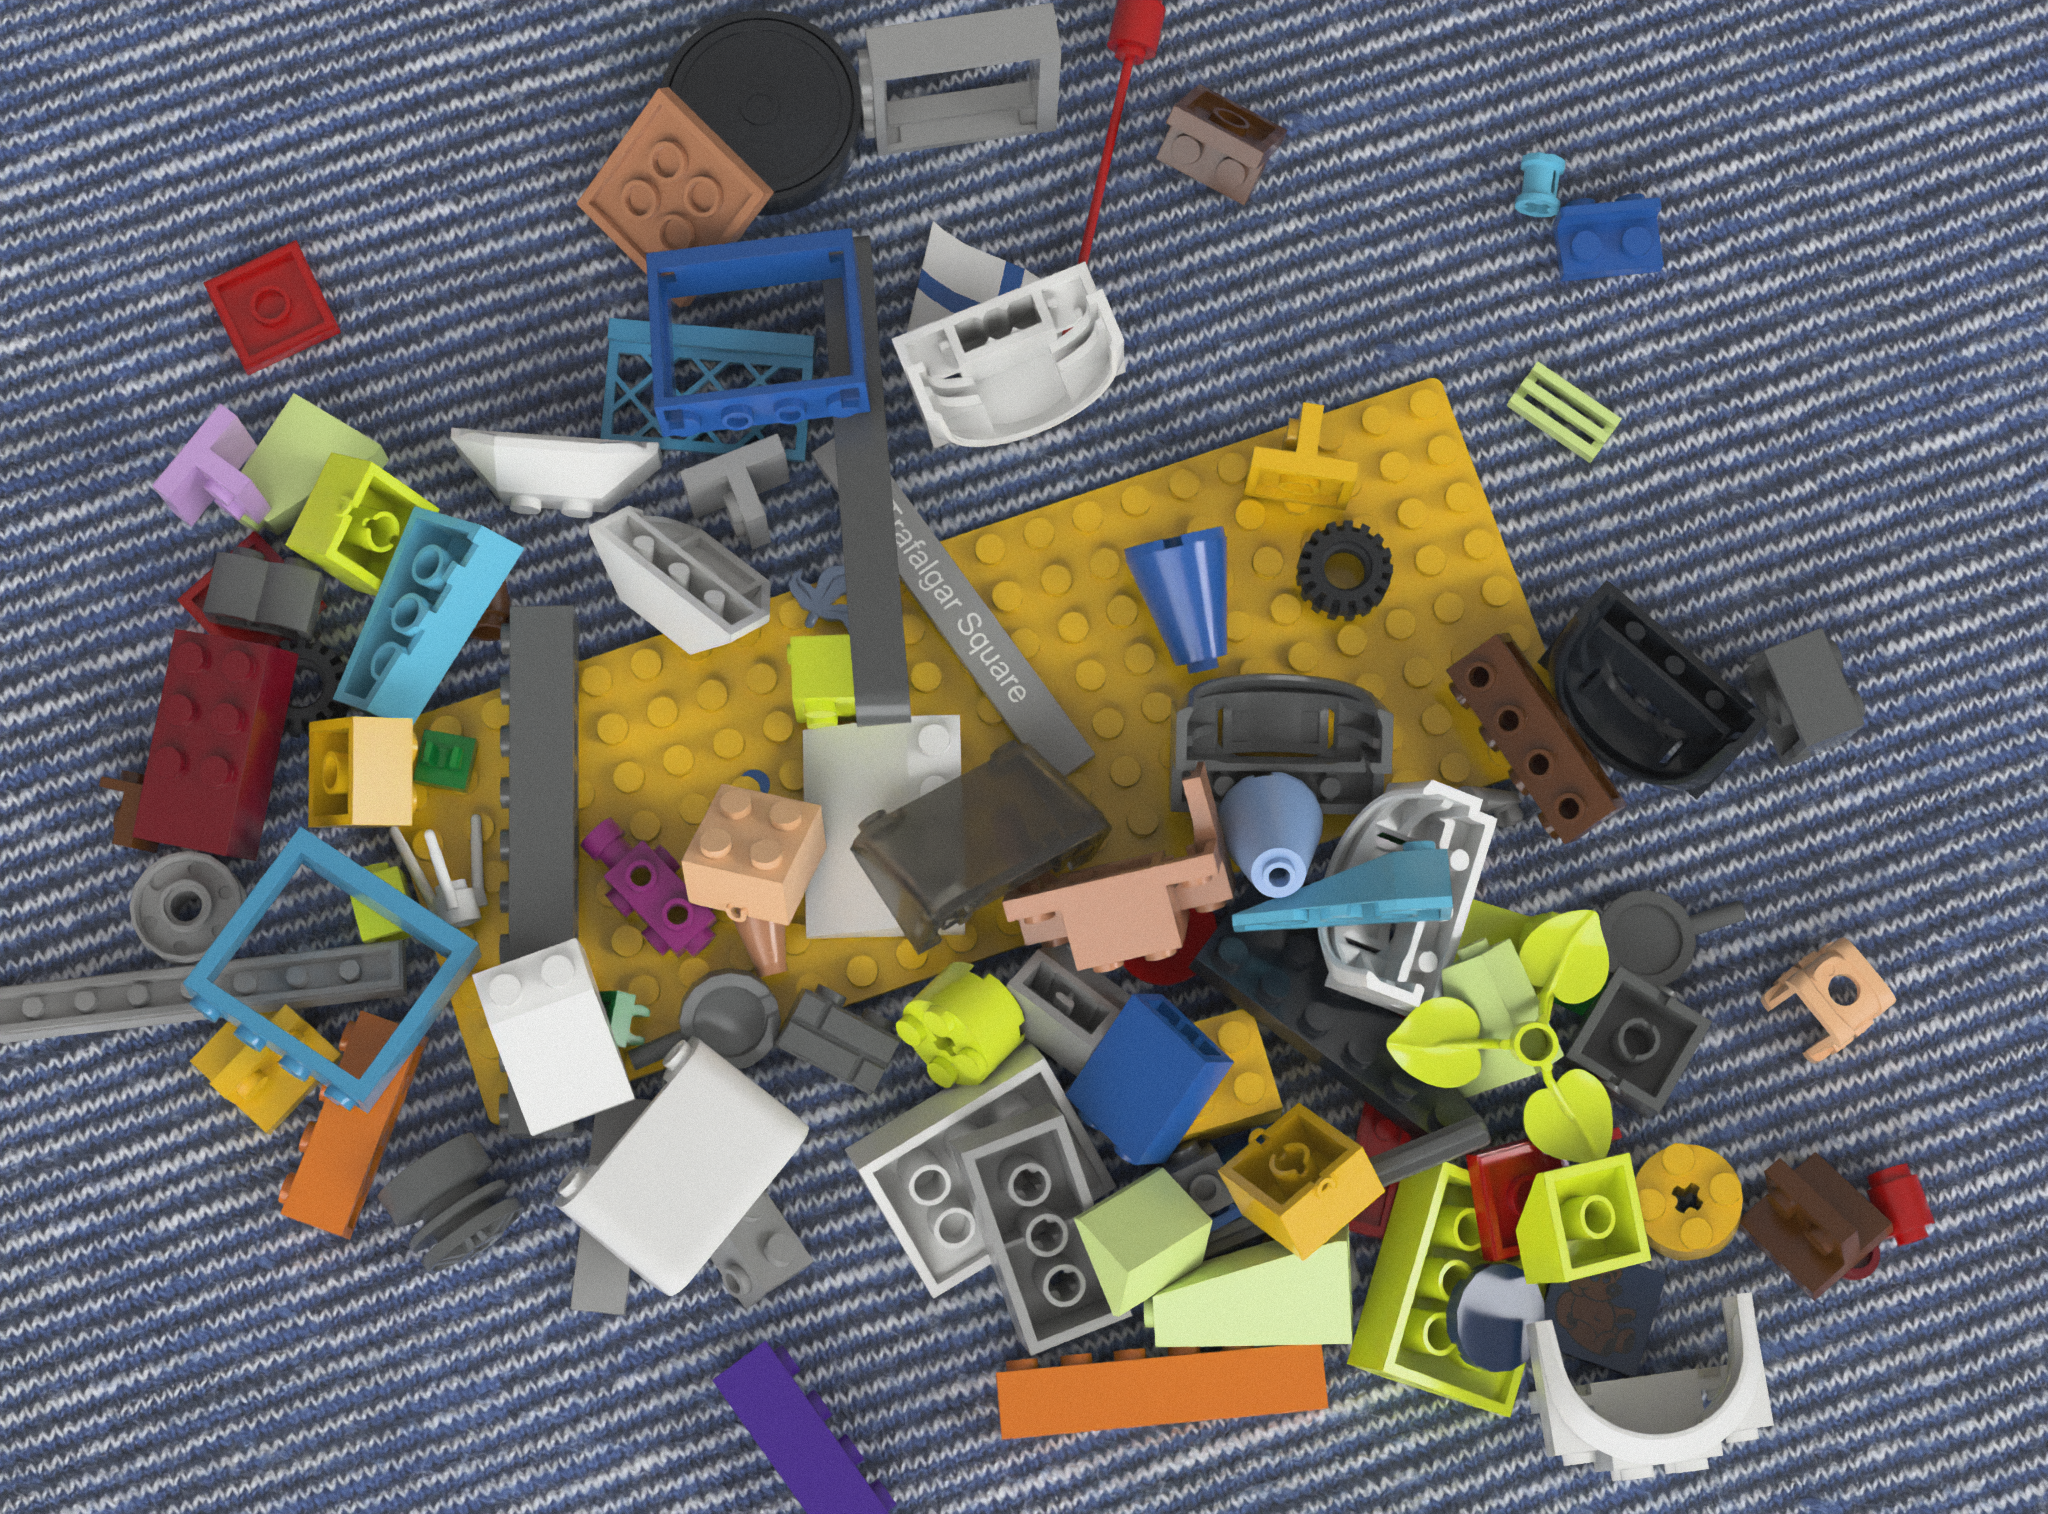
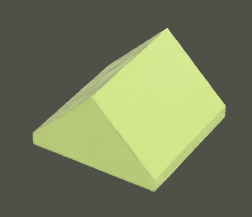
M1159 1167L1073 1218L1113 1316L1118 1317L1202 1265L1213 1221L1166 1170Z

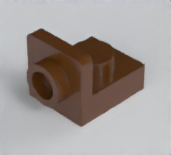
M121 770L119 780L101 776L99 787L124 793L121 805L114 815L113 827L115 832L112 844L157 853L159 842L132 837L145 775Z

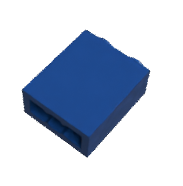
M1132 994L1065 1096L1079 1109L1078 1115L1081 1120L1090 1127L1102 1131L1115 1144L1113 1148L1117 1155L1126 1162L1133 1165L1166 1163L1234 1061L1162 994Z

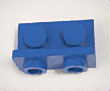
M1633 193L1620 196L1615 202L1595 203L1594 199L1581 198L1566 203L1564 207H1561L1552 224L1560 281L1660 272L1664 266L1657 216L1662 208L1660 198L1645 199L1644 194Z

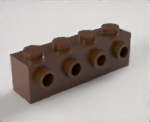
M1509 633L1495 634L1446 669V672L1453 680L1449 684L1453 696L1463 708L1467 710L1472 708L1482 723L1478 729L1483 740L1494 752L1501 751L1512 767L1508 770L1510 779L1524 796L1530 794L1541 809V812L1538 813V819L1553 839L1556 840L1560 837L1564 844L1577 841L1628 806Z

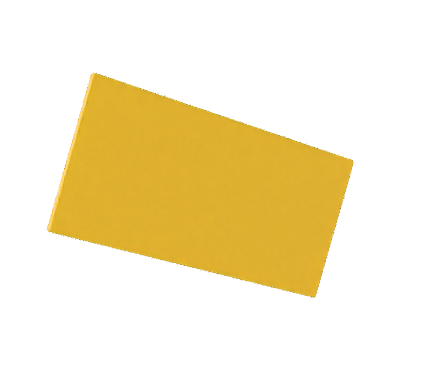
M1429 378L1323 414L1317 455L1359 462L1356 483L1345 511L1243 495L1254 446L1282 450L1284 434L1287 432L1288 427L1285 426L940 541L1094 751L1095 758L1051 787L900 580L911 716L960 715L965 935L806 939V903L804 893L789 926L785 925L788 971L759 977L766 982L776 997L781 1018L780 1028L802 987L814 992L818 984H821L846 997L847 999L842 1007L845 1008L935 977L953 962L973 964L1025 946L1019 921H1007L1002 903L1009 885L992 829L993 821L999 809L1011 805L1016 806L1033 851L1041 863L1058 879L1060 874L1162 850L1165 851L1166 856L1173 855L1174 858L1187 856L1186 846L1194 844V827L1191 813L1171 812L1169 807L1171 700L1178 701L1193 687L1205 681L1242 674L1283 673L1331 678L1368 690L1394 715L1392 774H1384V793L1388 783L1435 780L1458 789L1462 786L1488 787L1510 779L1508 770L1512 768L1501 751L1496 753L1485 743L1478 729L1482 723L1472 708L1468 710L1463 708L1455 699L1449 688V684L1453 680L1446 672V669L1495 634L1509 633L1555 700L1556 698L1552 691L1548 671L1537 663L1546 650L1442 383L1436 378ZM1344 520L1353 521V527L1359 529L1362 523L1369 526L1370 530L1368 533L1373 537L1379 533L1384 539L1382 543L1383 548L1389 547L1392 554L1390 564H1393V574L1382 601L1377 607L1374 606L1366 616L1362 617L1361 614H1358L1351 621H1344V616H1337L1336 620L1327 619L1328 613L1323 610L1319 614L1311 609L1313 603L1310 600L1304 602L1300 595L1302 591L1301 585L1297 586L1296 582L1298 572L1296 568L1306 541L1310 540L1311 535L1318 528L1320 531H1323L1326 524L1334 521L1336 526H1342ZM1223 526L1225 536H1227V655L1217 657L1218 668L1189 674L1186 664L1175 665L1128 568L1124 549ZM1335 554L1325 563V575L1328 581L1335 587L1341 589L1354 588L1364 578L1362 563L1351 554ZM817 583L811 584V586L816 588ZM791 592L770 598V617L768 623L722 646L690 655L667 636L661 634L579 662V942L585 949L599 992L618 990L636 995L634 1005H643L650 1010L649 1017L639 1018L632 1016L630 1032L633 1035L645 1038L644 1044L680 1029L678 1015L681 1001L693 982L710 971L724 968L747 970L756 975L755 967L733 920L727 916L726 911L718 909L711 911L717 919V923L711 928L716 937L698 955L693 957L686 951L678 959L669 950L665 955L661 956L641 934L648 926L633 911L625 918L606 898L605 894L611 887L606 883L604 875L610 869L601 860L595 862L581 848L580 844L597 825L605 819L612 817L626 832L623 838L633 848L642 840L652 850L659 844L664 847L681 866L675 874L685 883L681 860L721 784L761 792L760 786L754 778L742 776L749 770H760L769 778L770 790L768 794L804 801L803 730L809 728H807V723H797L792 700L791 664H788L787 644H790V637L842 635L848 634V631L841 622H828L821 618H818L813 628H807L805 620L809 612L801 609ZM847 595L841 596L832 605H847ZM500 688L419 715L413 725V732L416 734L418 741L416 758L412 762V784L417 791V807L412 815V826H398L436 895L434 888L439 885L424 836L425 831L428 829L434 831L451 881L465 879L467 887L472 888L471 817L474 814L481 816L484 890L489 905L479 908L482 917L480 921L458 928V930L479 943L481 958L450 1000L488 1118L493 1124L500 1126L499 1096L500 1094L508 1093L507 1072H500L499 1051L489 1028L472 975L501 965L499 955L500 935L509 934V913H501L499 897L500 882L509 881V861H502L500 856L501 829H509V809H502L500 802L501 777H509V757H502L500 729L501 725H509V705H502ZM1330 708L1328 717V749L1333 745L1334 712ZM1222 709L1218 711V744L1220 746L1222 737ZM838 721V725L857 723V721ZM424 729L475 738L479 744L468 793L419 785L413 781ZM1290 752L1232 753L1237 756L1313 757L1318 755ZM1323 814V831L1318 845L1342 837L1358 814ZM1230 858L1234 874L1241 872V869ZM639 868L633 872L631 881L637 886H644L649 883L652 874L645 868ZM412 878L420 905L428 909L422 894ZM680 906L672 908L668 913V920L673 924H682L688 918V911ZM435 951L441 968L447 959ZM638 1046L618 1048L629 1081L667 1069L662 1064L664 1060L662 1059L635 1070L628 1051Z

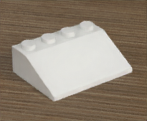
M960 715L911 716L912 723L857 727V723L803 730L804 802L821 805L827 846L805 891L806 939L965 935Z
M1028 1039L1023 1041L979 1085H958L954 1083L950 1088L943 1089L845 1149L933 1299L991 1264L949 1143L950 1140L1050 1102L1064 1115L1092 1200L1095 1201L1116 1188L1114 1181L1045 1057ZM1027 1169L1022 1170L1018 1173V1178H1015L1014 1182L1021 1187L1028 1183L1025 1175L1032 1173ZM1045 1219L1039 1221L1035 1228L1032 1229V1233L1037 1236L1044 1232L1043 1225L1047 1224V1221Z

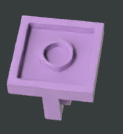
M222 404L217 406L152 485L174 514L191 527L213 500L221 509L239 521L245 514L258 525L272 509L252 480L239 471L240 467L258 446L239 418Z

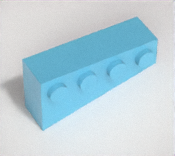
M414 506L333 700L370 717L411 718L414 725L524 548L482 525Z

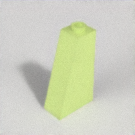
M1349 1223L1304 1261L1276 1240L1203 1261L1201 1266L1144 1301L1145 1328H1154L1155 1346L1352 1344L1353 1303Z

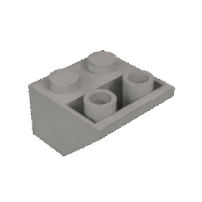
M1064 945L1046 948L1045 946L1039 948L1006 986L1023 1012L1025 1021L1019 1026L1020 1034L1025 1033L1026 1039L1075 1076L1079 1075L1131 997L1130 994L1103 974L1093 972V968L1077 971L1072 951Z

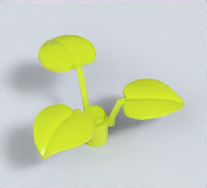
M1576 910L1554 916L1537 926L1526 937L1519 950L1518 956L1531 984L1543 987L1539 995L1538 1018L1536 1021H1525L1518 1024L1512 1030L1509 1039H1477L1480 1032V1021L1475 1011L1459 999L1437 997L1424 1001L1419 1007H1415L1387 1038L1386 1047L1394 1060L1407 1073L1420 1081L1442 1088L1459 1087L1477 1078L1482 1065L1478 1049L1510 1050L1517 1061L1529 1066L1540 1067L1543 1081L1548 1088L1533 1092L1527 1099L1523 1111L1525 1132L1529 1140L1542 1152L1555 1158L1584 1163L1607 1157L1613 1132L1610 1099L1601 1082L1594 1075L1582 1069L1569 1070L1557 1082L1555 1081L1552 1074L1551 1061L1558 1052L1559 1042L1554 1030L1548 1026L1550 1021L1548 1011L1551 993L1564 1003H1581L1594 997L1602 989L1608 976L1609 954L1601 931L1599 915L1594 910Z

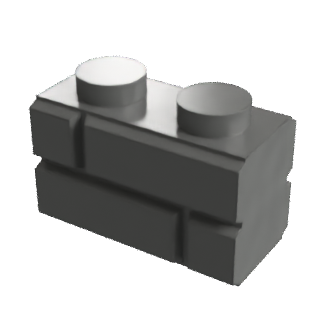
M818 984L814 992L802 987L773 1045L872 1095L901 1039L890 1033L894 1022L865 1008L861 1017L842 1008L847 998L821 984Z

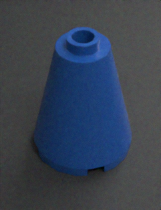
M1223 526L1124 549L1128 568L1175 665L1186 664L1189 674L1218 668L1217 657L1227 655V536H1225Z

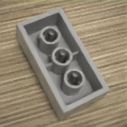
M1049 1102L949 1141L1017 1338L1030 1355L1132 1316L1131 1310L1119 1317L1113 1316L1073 1219L1094 1206L1064 1115ZM1027 1169L1032 1174L1025 1175L1028 1183L1019 1187L1014 1180L1018 1178V1173ZM1045 1219L1047 1221V1224L1043 1225L1045 1232L1040 1236H1035L1032 1233V1229L1035 1228L1039 1221ZM1059 1270H1063L1065 1273L1059 1274L1062 1282L1052 1286L1049 1282L1052 1275Z

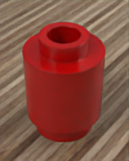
M1908 1163L1896 1165L1868 1175L1867 1180L1871 1189L1867 1190L1866 1193L1870 1203L1893 1224V1232L1884 1240L1895 1238L1897 1246L1900 1247L1929 1237L1926 1227L1935 1224V1220L1917 1174H1911Z

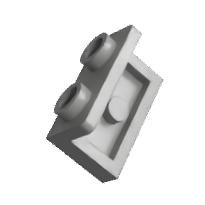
M765 1190L710 1257L722 1274V1280L728 1292L738 1298L746 1309L756 1304L768 1292L799 1274L814 1262Z

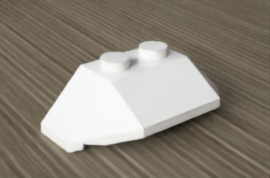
M465 428L451 429V439L459 455L503 505L510 506L511 511L521 514H538L541 512V508L562 509V514L575 518H589L593 512L606 513L662 467L663 461L659 442L469 430Z
M627 506L589 525L590 537L620 600L688 654H695L731 643L769 622L771 582L701 528L666 517L643 515V510L632 506Z

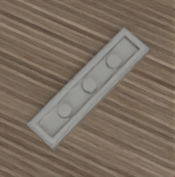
M635 1098V1100L595 1114L589 1166H598L650 1104L651 1100ZM581 1227L570 1309L626 1316L631 1268Z

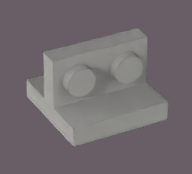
M778 433L680 471L686 498L695 519L727 507L726 513L737 538L746 535L752 550L771 543L766 514L757 494L790 482L786 453Z

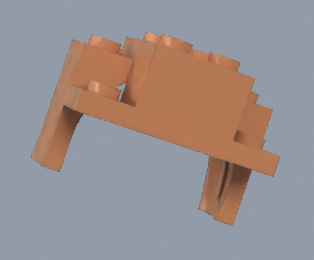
M1204 761L1197 762L1195 771H1190V777L1182 778L1194 827V844L1187 845L1186 851L1188 855L1174 858L1173 855L1166 856L1165 851L1162 850L1060 874L1058 879L1041 863L1033 851L1016 806L1011 805L999 809L993 821L992 829L1009 885L1002 903L1007 921H1019L1026 946L1041 943L1042 947L1052 948L1069 942L1077 971L1093 968L1095 973L1115 970L1124 965V960L1145 956L1147 961L1161 960L1174 955L1177 952L1176 948L1183 946L1190 918V908L1195 907L1196 912L1199 913L1210 912L1224 907L1227 904V900L1233 899L1236 879Z

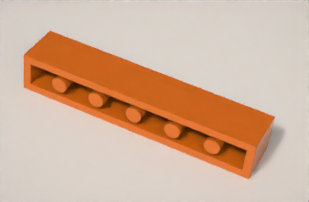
M1322 1344L1276 1345L1263 1348H1254V1346H1222V1351L1200 1353V1347H1167L1168 1356L1147 1358L1146 1348L1113 1351V1362L1093 1363L1092 1353L1060 1356V1366L1039 1368L1038 1358L1006 1361V1372H996L1001 1440L1324 1410L1329 1407Z

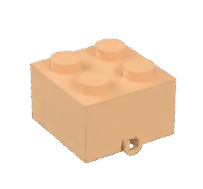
M721 784L681 860L689 903L726 911L727 916L737 922L745 921L748 916L789 926L827 848L821 805ZM736 907L741 909V914L734 912Z

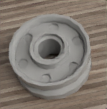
M193 851L169 854L148 866L134 885L129 905L132 927L142 943L169 964L174 966L198 964L248 897V893L238 877L227 866L211 855ZM192 899H200L202 908L199 915L191 921H180L179 914L184 903Z

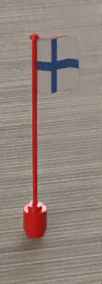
M1117 0L1107 47L1115 53L1117 60L1123 62L1077 265L1086 262V265L1088 264L1133 65H1141L1144 63V60L1152 59L1156 56L1166 13L1163 0ZM933 221L907 332L1040 280V278L1022 267L964 244ZM1072 328L1057 333V337L1060 338Z

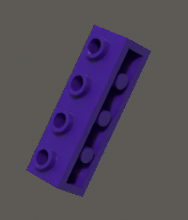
M764 1341L712 1380L807 1514H890L889 1511L897 1506V1503L879 1478L869 1484L857 1468L865 1459L849 1436L845 1433L837 1439L827 1426L825 1421L833 1416V1414L816 1390L813 1389L805 1395L793 1376L801 1370L783 1344L773 1350L769 1343Z

